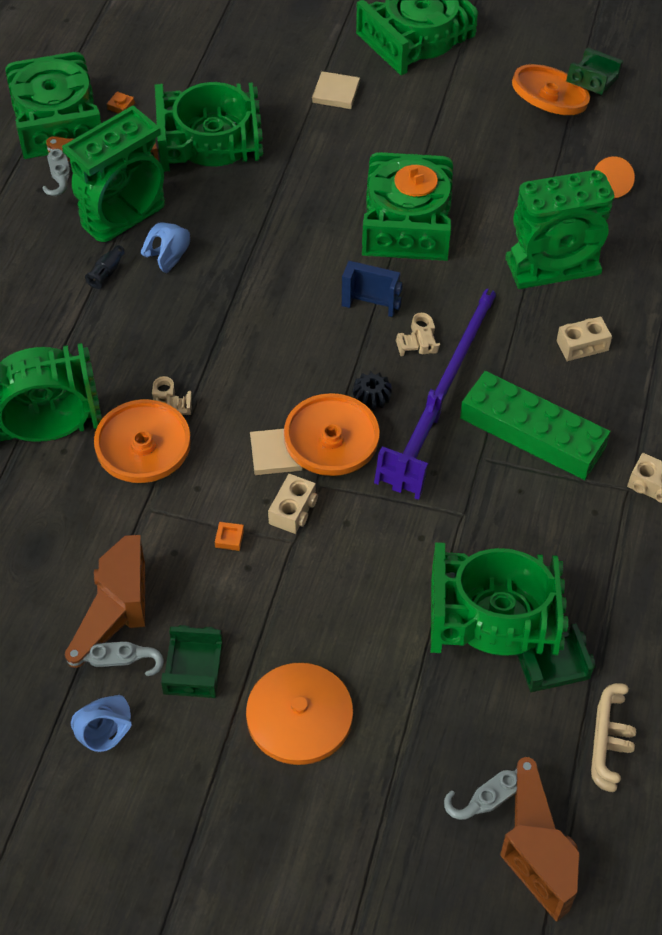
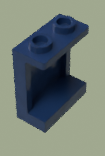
M348 261L342 275V306L350 308L353 299L389 307L388 316L393 317L395 310L400 309L402 297H399L403 287V283L400 282V272Z

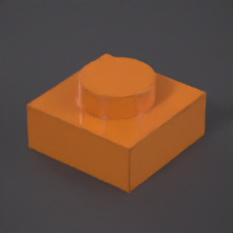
M116 92L108 101L107 109L119 114L135 104L134 97Z
M219 522L215 548L240 551L244 525Z

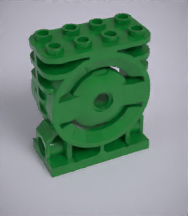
M361 0L357 2L356 34L394 70L403 75L407 73L409 64L420 59H430L443 55L453 45H456L457 42L462 43L466 41V38H473L476 34L478 10L468 0H386L385 3L374 2L371 4Z
M70 52L16 61L6 66L5 72L24 159L48 155L46 140L49 137L56 136L75 139L101 124L99 110L94 105L92 86L83 54Z
M206 82L194 85L183 92H164L163 84H155L157 125L161 129V135L158 136V148L163 171H170L169 163H183L188 160L203 166H223L236 162L242 157L243 162H246L247 152H254L255 161H259V156H263V145L259 144V142H262L263 139L262 128H260L259 100H255L258 99L257 86H253V82H249V92L244 93L241 90V83H236L237 87L221 82Z
M134 105L62 146L63 153L70 158L73 172L72 190L75 197L79 200L78 208L81 226L91 236L101 242H107L159 211L165 205L162 188L164 182L163 167L150 152L156 143V137L161 135V129Z
M383 152L374 153L370 156L366 193L367 213L364 214L362 256L448 261L451 219L448 217L451 209L453 161L449 157ZM423 165L436 173L438 178L437 187L433 192L425 196H408L396 188L395 175L403 167Z
M591 170L527 181L520 185L517 200L518 206L513 217L518 243L511 248V251L506 252L505 257L518 289L601 275L602 267L599 263L601 247L608 236L609 228L606 220L609 219L615 196L604 173L598 170Z
M78 343V356L70 354L68 345L63 346V350L51 347L28 348L17 351L0 362V441L14 438L34 442L55 440L73 433L78 428L80 432L85 431L84 422L87 418H92L93 427L97 429L102 416L92 364L88 362L91 361L88 347H83V343Z
M435 542L431 576L430 653H441L442 644L463 646L468 643L478 650L495 655H517L527 652L531 648H535L536 654H542L544 644H551V654L558 655L559 650H564L565 639L562 633L567 632L568 616H563V613L566 612V597H562L565 589V580L560 579V576L563 574V561H559L558 555H552L550 566H545L542 554H537L535 558L524 552L505 548L487 549L467 556L464 553L445 552V543Z

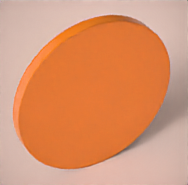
M607 157L601 160L594 169L606 175L614 191V198L626 195L634 184V170L623 158Z
M423 165L403 167L395 175L396 188L408 196H425L433 192L437 187L438 178L436 173Z

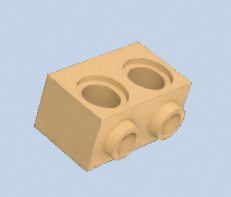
M602 317L589 318L581 322L559 327L557 343L566 360L570 361L609 351L612 335Z
M642 453L631 473L627 487L662 503V461Z
M288 474L268 510L269 524L296 534L299 527L305 525L309 508H313L317 502L316 483Z

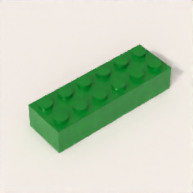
M487 371L483 372L462 401L460 419L583 480L587 478L606 449L611 432Z

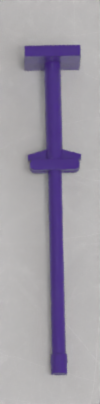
M489 289L484 290L479 304L436 390L430 389L426 408L403 454L382 446L378 454L374 484L379 485L380 481L393 485V491L401 493L404 489L415 493V499H420L428 463L416 458L433 423L437 424L439 421L443 400L488 309L496 297L494 291H492L491 295H487Z

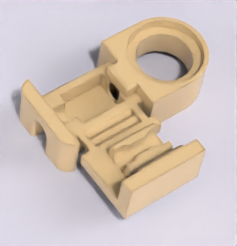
M426 313L415 314L411 324V335H404V333H398L396 343L400 356H404L405 351L418 349L420 354L438 353L440 343L435 342L433 336L435 326L431 316ZM423 321L427 326H419L416 322Z
M163 376L153 382V400L161 401L174 407L182 415H191V391H188L185 397L179 398V396H174V382L171 378ZM161 385H168L170 389L167 391H159L158 387Z

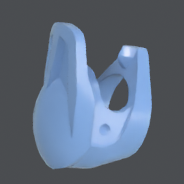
M157 223L149 231L141 249V255L144 257L159 255L157 260L159 268L164 273H168L187 250L190 243V233L187 229L176 224ZM155 237H161V246L153 249V240Z
M122 695L100 698L82 707L72 716L71 727L75 737L81 744L93 751L102 752L115 747L131 728L129 705ZM117 732L116 736L113 739L109 740L110 737Z

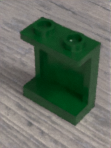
M587 48L579 64L574 62L570 64L566 82L602 95L619 78L623 60Z
M577 623L571 624L570 630L562 633L565 639L564 650H559L558 655L551 654V644H544L542 654H536L535 648L517 654L530 693L590 680L593 669H595V660L592 654H588L585 634L579 630Z
M187 625L171 626L165 673H162L161 680L163 694L216 698L223 646L222 631L213 627L202 629L191 628Z

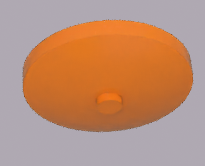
M536 64L523 65L517 68L512 79L513 88L524 100L551 113L561 115L580 114L585 111L590 101L587 89L566 82L568 74L552 67Z
M320 394L307 398L290 412L285 422L284 441L292 459L306 470L327 476L344 475L362 468L374 456L379 443V425L373 412L359 400L342 394Z
M149 399L129 401L112 409L100 421L94 436V447L101 466L112 476L132 483L153 482L170 475L183 464L191 445L189 427L183 415L174 407L164 402Z
M309 663L286 664L265 674L252 689L246 708L247 725L256 745L271 758L287 764H311L329 757L345 742L352 726V700L343 682L329 670Z

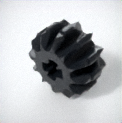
M370 371L369 375L362 373L360 378L355 380L353 388L354 398L367 407H372L375 410L376 406L383 408L385 403H389L392 386L389 383L388 377H382L381 372L376 375L372 371Z

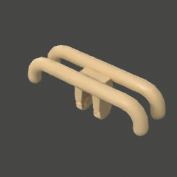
M614 683L607 686L602 692L601 700L597 707L591 773L595 784L608 792L617 790L616 783L620 782L621 776L619 773L607 769L605 764L607 750L631 753L635 750L633 742L611 737L630 738L636 736L635 727L609 722L611 704H622L625 701L623 694L629 691L628 686L622 683Z

